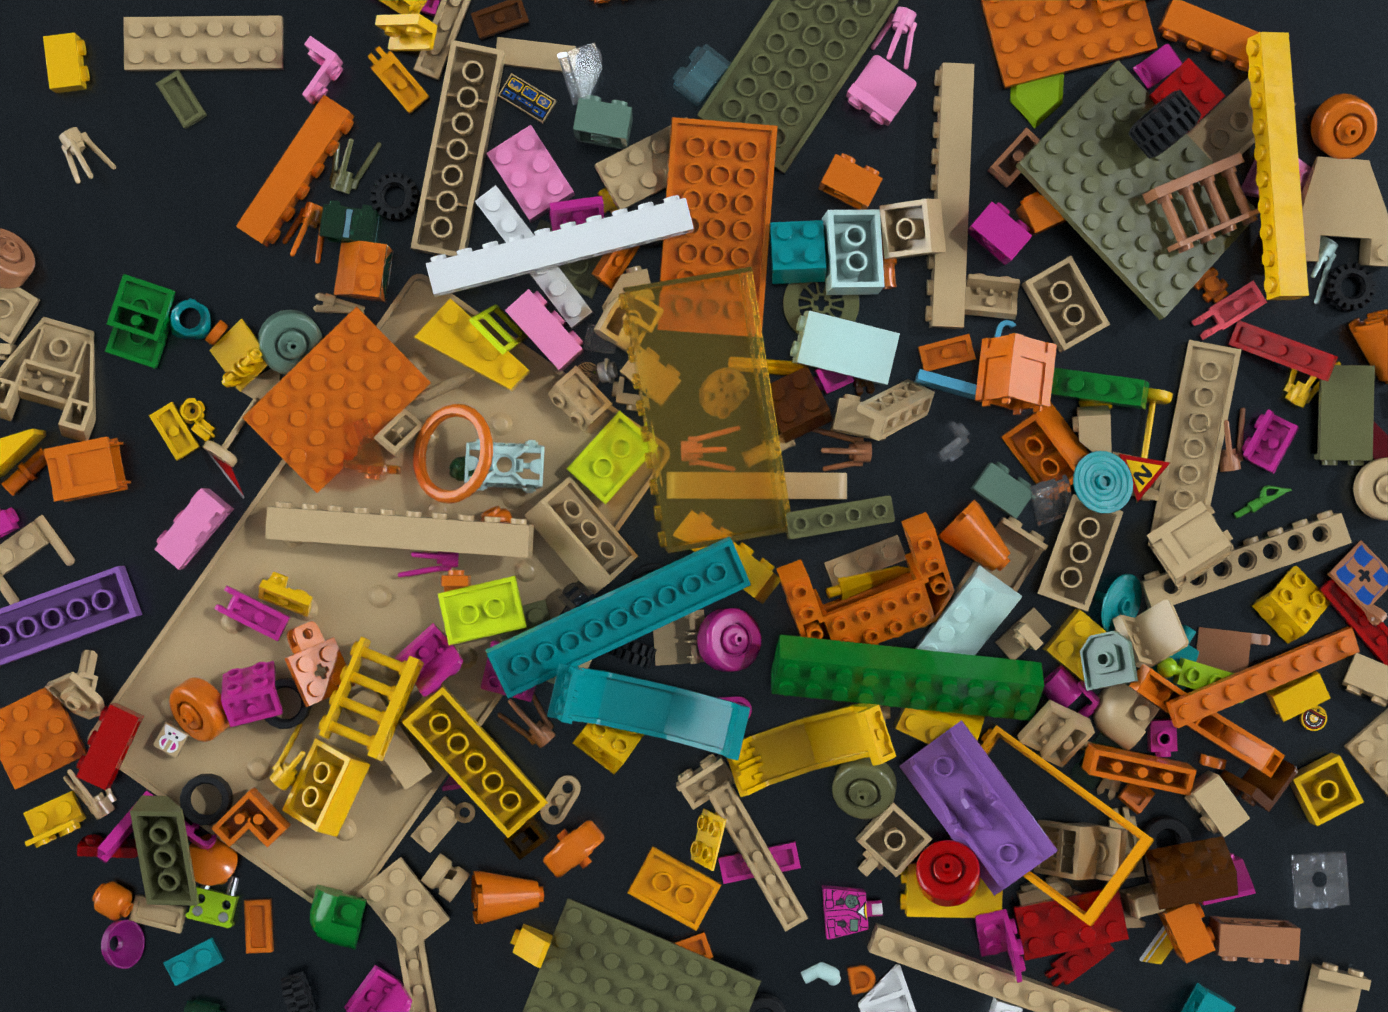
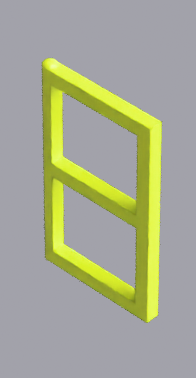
M496 304L469 319V322L502 355L528 338L523 330ZM495 312L519 337L514 340L489 314ZM484 318L508 344L503 346L479 320Z

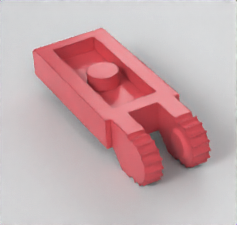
M1253 280L1209 307L1208 311L1191 322L1196 326L1205 322L1207 318L1213 317L1217 325L1202 332L1200 336L1204 340L1217 331L1228 328L1266 304L1267 301Z

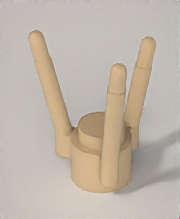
M73 127L64 131L59 136L63 144L61 148L66 155L76 184H80V178L72 155H76L88 178H93V174L81 154L86 148L85 143L111 169H116V165L90 140L86 132L80 133L77 127Z
M71 769L67 771L71 779L68 776H64V781L88 807L96 820L115 810L112 803L116 801V798L111 788L105 790L106 796L101 792L92 797Z

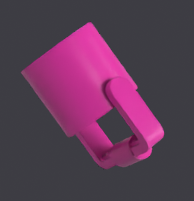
M1063 665L1057 667L1044 679L1042 693L1049 700L1066 708L1083 692L1092 703L1087 704L1077 713L1087 718L1094 713V709L1100 703V698L1092 690L1086 691L1085 683L1083 681L1078 682Z

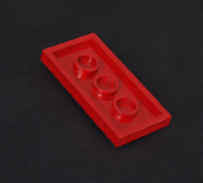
M1103 889L1065 897L1087 912ZM1119 890L1092 926L1086 924L1054 899L1013 907L1025 961L1129 939Z

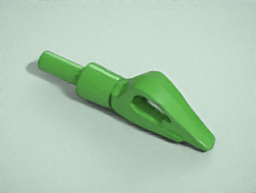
M1271 485L1264 486L1261 489L1260 497L1248 502L1246 507L1233 513L1234 517L1238 519L1250 511L1254 513L1264 505L1292 490L1291 488ZM1267 490H1277L1273 495H1266Z

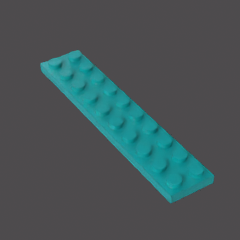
M729 536L492 646L485 651L509 699L556 677L559 664L579 666L750 586L751 583L733 541Z

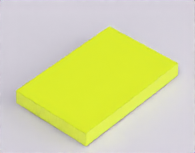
M619 411L569 465L567 470L606 505L659 446Z
M516 576L438 593L449 646L527 628Z

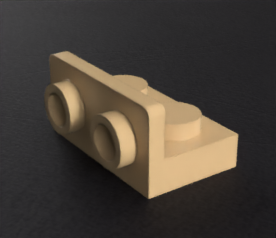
M577 366L561 378L548 392L553 404L561 408L569 416L572 424L579 427L582 431H585L612 405L609 399Z

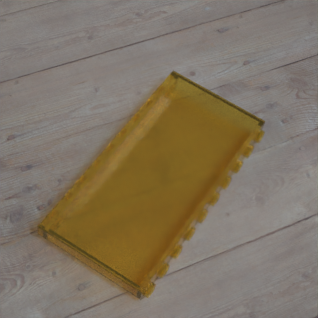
M752 267L623 287V293L619 294V303L621 310L625 309L627 320H623L625 336H630L631 347H627L629 362H634L636 373L632 374V383L634 389L639 390L640 400H636L638 415H643L644 426L640 427L642 441L647 442L649 452L645 453V462L647 469L651 468L653 479H649L651 495H656L657 505L653 506L655 520L660 521L661 531L658 532L660 548L665 547L667 553L706 547L729 536L734 542L788 532L786 513L790 512V505Z

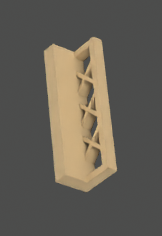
M907 379L859 403L857 412L874 419L870 437L880 441L927 416L935 392Z

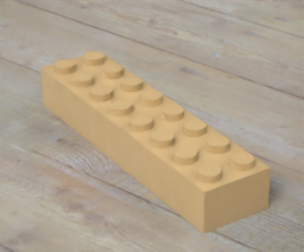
M455 40L451 42L411 243V249L415 252L435 256L446 254L448 258L456 256V251L468 248L476 209L475 201L478 199L506 56L504 50Z

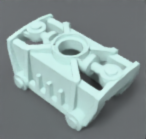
M480 439L466 443L464 483L469 481L471 476H468L469 471L475 470L479 462L478 458L470 455V450L480 451ZM536 440L525 441V444L493 442V457L489 469L492 472L487 475L478 490L484 491L487 487L523 489L525 493H533V491L536 492V489L543 488L545 446L539 445ZM523 453L541 454L540 459H535L531 463H524V459H516ZM502 457H508L512 461V468L505 473L497 468V461ZM530 469L532 472L539 474L540 479H523L516 472Z

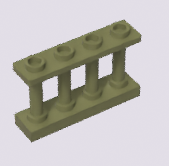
M881 496L783 513L787 539L895 521L891 496Z

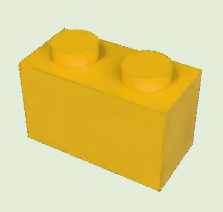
M75 32L43 36L49 89L55 93L87 89L86 82L90 80L88 67L84 66L83 56L86 55L84 40H81Z

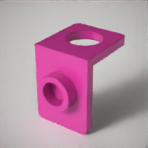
M1165 44L1143 62L1133 67V69L1149 89L1176 70L1182 64V61L1169 44Z

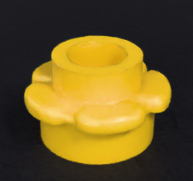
M195 398L186 399L179 408L180 415L188 424H193L195 420L200 422L205 416L204 404L201 401H196ZM192 408L195 409L193 414L190 412Z
M204 419L200 422L194 421L195 424L191 430L205 442L211 437H215L212 433L215 428Z

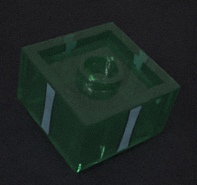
M331 200L330 205L323 204L319 236L325 241L335 243L353 241L379 243L382 217L370 205H363L362 209L344 207L340 205L339 201Z

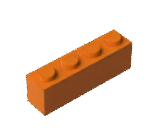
M1182 0L1169 1L1157 30L1163 33L1162 37L1169 41L1177 42V40L1187 43L1186 46L1191 50L1209 52L1213 59L1221 62L1226 60L1233 62L1237 69L1245 72L1249 71V57L1246 52L1247 39L1259 33Z
M1090 742L1087 743L1082 768L1092 776L1188 796L1191 795L1197 771L1186 762Z

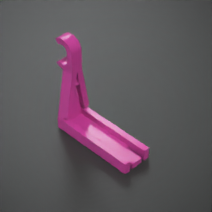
M148 791L143 794L145 796H153ZM130 810L98 847L97 857L105 863L108 862L133 832ZM185 821L189 841L201 849H209L214 846L217 834L211 835L208 841H204L195 834V831L199 829V825L195 823L190 825Z

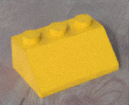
M901 708L893 727L930 744L962 720L975 739L978 740L985 716Z
M315 738L282 811L316 832L337 837L371 764L352 753Z

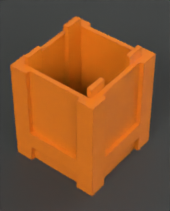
M1018 333L982 339L975 401L982 402V407L992 404L1013 410V415L1021 414L1024 409L1033 408V412H1041L1042 408L1050 407L1057 345L1025 337Z
M102 437L44 449L54 502L62 500L69 502L128 490L127 484H131V481H126L120 454V445H124L123 442H119L118 438L109 439V437Z

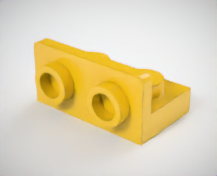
M420 14L376 16L375 25L384 30L385 35L390 36L389 50H433L438 25Z

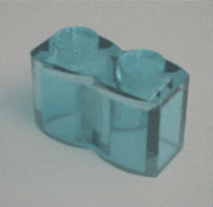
M705 44L702 48L697 46L689 56L691 63L686 69L681 66L672 78L675 80L673 88L697 107L719 82L731 64L708 44Z

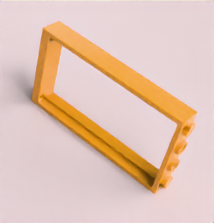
M997 725L994 729L988 728L981 738L984 742L981 747L987 755H989L1001 738L1139 838L1137 844L1087 912L1031 871L1023 875V877L1086 924L1092 926L1154 842V839Z

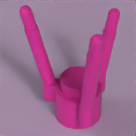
M437 551V553L412 552V557L437 559V564L442 565L399 572L398 577L451 570V567L458 568L459 553Z

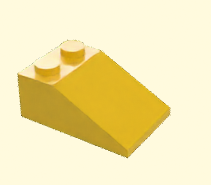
M30 429L0 438V477L5 476L47 436L46 430Z

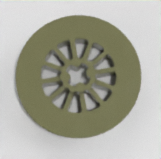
M818 282L789 283L783 299L785 317L793 330L798 334L799 331L796 330L797 321L801 315L800 310L811 308L813 312L827 313L833 317L835 316L830 309L841 312L839 318L855 322L859 312V295H841L842 298L830 299L832 295H826V283L823 293L820 292ZM814 283L817 294H814L808 288V285ZM806 290L812 299L801 296V292ZM819 297H823L824 302H828V306H825L823 311H819L818 306H814V302L818 301ZM799 299L810 302V305L799 307ZM843 301V308L832 305V303Z

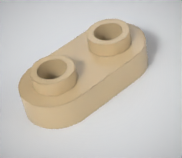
M563 775L555 782L546 797L548 803L540 809L541 817L546 823L559 824L565 819L580 794L581 785L576 777ZM565 783L572 785L573 790L571 792L563 790ZM557 806L559 809L558 814L552 815L549 812V808Z

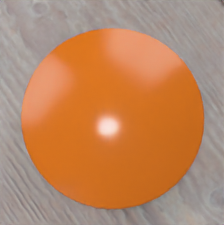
M212 834L204 835L200 838L208 841ZM217 837L214 846L209 849H201L193 843L189 845L195 882L207 886L225 884L236 869L238 862L237 851Z

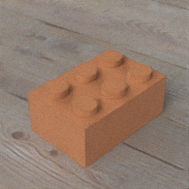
M1210 916L1209 927L1216 941L1212 942L1215 947L1213 952L1217 956H1221V960L1237 961V957L1248 958L1247 961L1263 963L1264 959H1274V963L1290 964V960L1299 961L1301 929L1287 920Z

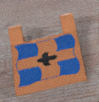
M1360 540L1328 575L1365 612L1369 622L1376 626L1387 618L1386 612L1374 605V603L1388 589V567Z

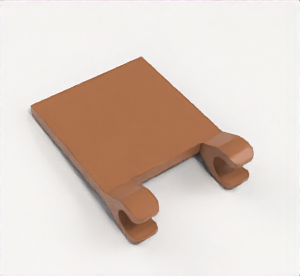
M1198 627L1196 649L1199 651L1196 662L1231 673L1240 672L1248 668L1250 644L1269 645L1270 636Z

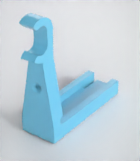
M1010 320L1000 322L996 327L994 338L1001 336L1003 327L1012 329L1016 324ZM922 369L916 374L914 382L917 384L975 400L976 384Z

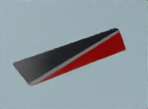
M201 445L200 449L222 499L229 505L244 499L243 492L232 467L211 455Z

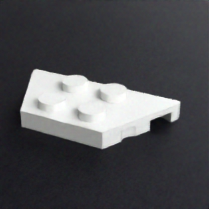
M899 963L894 965L858 1002L860 1012H916Z

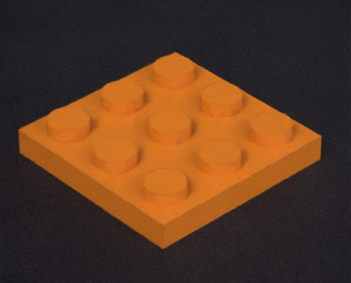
M45 687L0 709V760L15 790L80 759L83 754H87V750L65 705Z

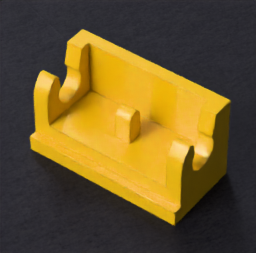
M1317 671L1265 692L1276 715L1279 714L1283 722L1331 699L1321 675Z

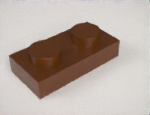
M507 0L471 13L480 40L529 23L522 0Z

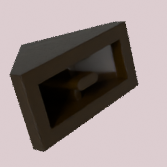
M534 815L509 838L506 837L503 841L517 858L521 860L544 843L551 833L538 817Z

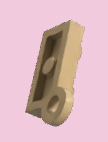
M445 795L410 837L431 853L457 821L468 823L473 820L476 813L475 807L469 802H461L456 805ZM465 807L470 810L468 817L461 816L460 810Z

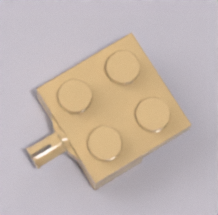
M1049 700L1017 736L1020 743L1040 751L1041 757L1044 760L1063 768L1079 749L1086 751L1087 743L1090 742L1088 740L1095 731L1090 718Z

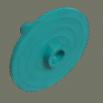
M1095 451L1084 456L1078 462L1073 475V485L1076 495L1083 505L1094 512L1109 514L1120 510L1127 504L1133 491V478L1127 464L1120 457L1107 451Z
M1132 574L1121 575L1112 583L1107 593L1100 591L1095 593L1094 600L1103 603L1101 620L1105 631H1115L1112 619L1119 615L1133 618L1137 616L1141 604L1142 588L1136 576Z

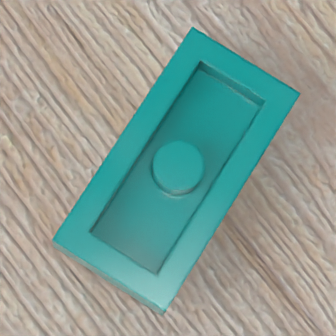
M211 937L164 962V965L174 985L177 986L218 965L224 959Z

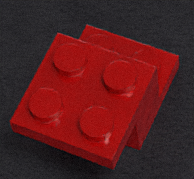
M1190 58L1181 64L1148 96L1157 104L1170 93L1181 90L1201 113L1199 121L1225 97L1224 93Z

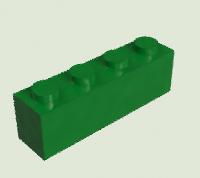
M1054 368L1051 396L1146 409L1150 383L1141 379Z

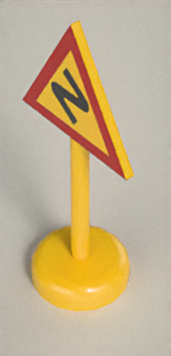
M1149 388L1147 397L1149 409L1141 457L1118 454L1127 464L1132 474L1133 493L1137 502L1170 464V462L1147 459L1156 404H1169L1172 401L1173 393L1165 390Z

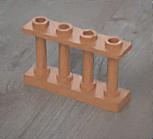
M1241 152L1142 194L1146 204L1157 201V204H1161L1177 240L1176 244L1167 247L1168 252L1178 249L1180 254L1194 248L1193 242L1197 240L1203 244L1215 239L1214 233L1221 231L1222 235L1236 230L1235 224L1241 221L1243 226L1259 220L1257 214L1260 213L1258 208L1251 210L1235 174L1237 172L1236 166L1245 162ZM1220 173L1222 178H1226L1241 212L1240 216L1231 220L1214 183L1216 180L1214 176ZM1198 182L1201 187L1204 186L1220 222V225L1210 229L1192 191L1194 190L1193 185ZM1177 191L1180 196H1183L1199 234L1187 238L1171 202V199H1173L1171 194Z

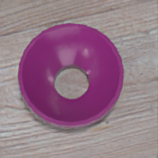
M120 920L108 926L102 937L101 951L109 965L119 969H127L139 961L145 942L144 934L139 925L134 921ZM116 936L118 946L116 950L112 951L110 940Z

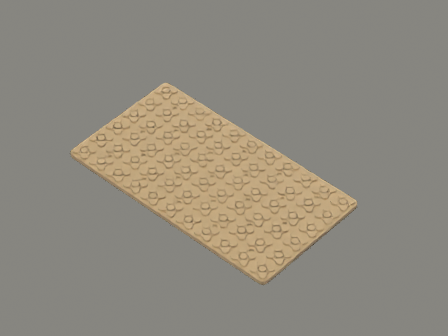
M423 274L413 275L407 281L376 326L431 382L427 388L464 372L467 378L474 375L468 374L476 373V375L468 379L467 384H463L426 402L421 397L419 400L412 401L405 409L424 424L435 411L444 406L465 404L476 409L484 417L490 428L493 442L525 444V441L536 440L539 445L545 446L543 488L536 489V492L533 491V493H525L523 489L487 487L484 491L476 490L471 496L460 502L450 504L438 502L424 492L415 476L413 451L418 434L399 457L394 456L378 441L373 439L318 493L282 459L110 703H118L144 715L120 770L155 795L168 796L180 807V795L187 782L200 774L212 773L221 776L228 782L233 793L232 808L248 791L255 787L287 819L291 826L268 848L250 830L234 843L231 848L311 904L317 884L342 890L344 894L361 898L362 895L359 890L378 875L446 778L448 772L404 725L434 770L407 790L403 786L399 788L391 777L393 771L389 765L384 766L379 760L368 756L369 750H367V746L333 732L329 740L319 736L320 730L318 726L322 717L329 712L331 707L329 705L330 697L312 705L308 717L302 722L303 726L284 761V763L290 764L301 751H305V756L295 767L298 772L295 776L299 774L315 738L352 753L371 764L338 836L319 833L282 811L293 786L290 785L285 791L277 787L270 780V776L274 772L272 767L279 760L296 726L290 729H279L271 726L264 719L234 727L229 725L224 732L208 742H202L189 736L178 758H175L153 746L165 722H169L182 729L172 714L169 703L170 694L173 689L185 680L193 677L209 682L222 694L224 673L234 668L243 669L251 667L258 662L267 663L274 661L276 666L275 681L280 678H293L285 661V658L294 655L287 640V632L309 621H314L318 625L325 641L332 637L335 638L347 666L352 658L350 655L351 648L355 641H359L361 636L371 641L369 649L395 658L432 623L446 635L438 593L444 592V586H441V575H448V571L398 577L399 572L442 565L437 564V559L411 556L412 552L437 553V551L265 539L267 507L276 506V502H292V507L302 508V503L318 504V509L328 510V505L344 506V511L350 512L354 511V507L370 508V513H380V509L396 510V515H406V511L422 512V517H432V513H448L449 519H458V514L474 515V520L480 521L483 512L492 507L500 506V508L508 509L513 518L527 519L524 515L570 476L618 532L670 457V450L663 441L630 419L659 447L605 505L574 477L567 468L619 410L611 405L585 431L573 425L569 416L561 408L556 407L548 395L552 387L566 373L560 372L555 365L522 342L509 350V352L530 373L512 392L417 341L414 338L416 334L450 298L470 317L479 314L478 311L452 293L435 297L429 277ZM484 318L479 320L503 346L508 344ZM451 417L444 420L435 429L427 445L426 468L431 481L443 490H455L465 484L466 443L479 439L475 426L465 418ZM470 450V455L479 460L480 451ZM523 453L516 459H524V463H531L535 459H540L541 454ZM508 457L500 458L497 461L498 470L503 473L510 471L512 461ZM530 469L516 472L523 479H540V475L532 472ZM475 470L469 471L468 476H472ZM535 527L532 557L459 553L458 568L451 567V570H464V575H471V586L516 576L522 605L546 599L551 619L559 616L565 608V605L559 599L563 589L571 583L580 581ZM276 572L288 577L287 589H300L307 592L309 596L313 597L312 608L308 617L259 599V586L262 579L268 580L272 573ZM226 585L291 617L279 641L214 609L216 604L227 608L233 595L224 590ZM500 634L456 644L455 647L463 659V664L455 675L449 676L442 682L480 726L483 725L503 696L502 694L481 689L488 657L485 650L490 648L492 641L501 642ZM365 658L358 672L391 687L393 685L397 686L401 677L398 675L399 672ZM317 665V671L314 674L316 677L321 676L324 679L326 670ZM355 684L347 698L351 699L364 690L365 687ZM416 684L403 714L423 697ZM290 688L276 690L283 708L282 715L277 717L282 719L294 717L301 707V699L298 693ZM383 695V697L389 704L390 700H388L387 696ZM343 708L337 723L359 732L363 730L358 721L352 722L345 712V708ZM98 720L94 728L91 730L88 736V740L94 730L98 731L101 725V721ZM210 784L197 786L191 795L193 808L198 813L204 815L215 813L222 803L220 791ZM216 823L212 825L201 826L202 828L210 832L212 835L216 834L211 829Z

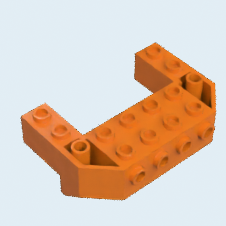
M924 512L901 521L911 553L904 555L909 572L848 597V599L841 600L839 598L823 604L817 590H813L809 575L801 559L776 568L800 636L878 645L886 640L900 637L907 632L924 628L936 622L955 591L935 527L928 514Z

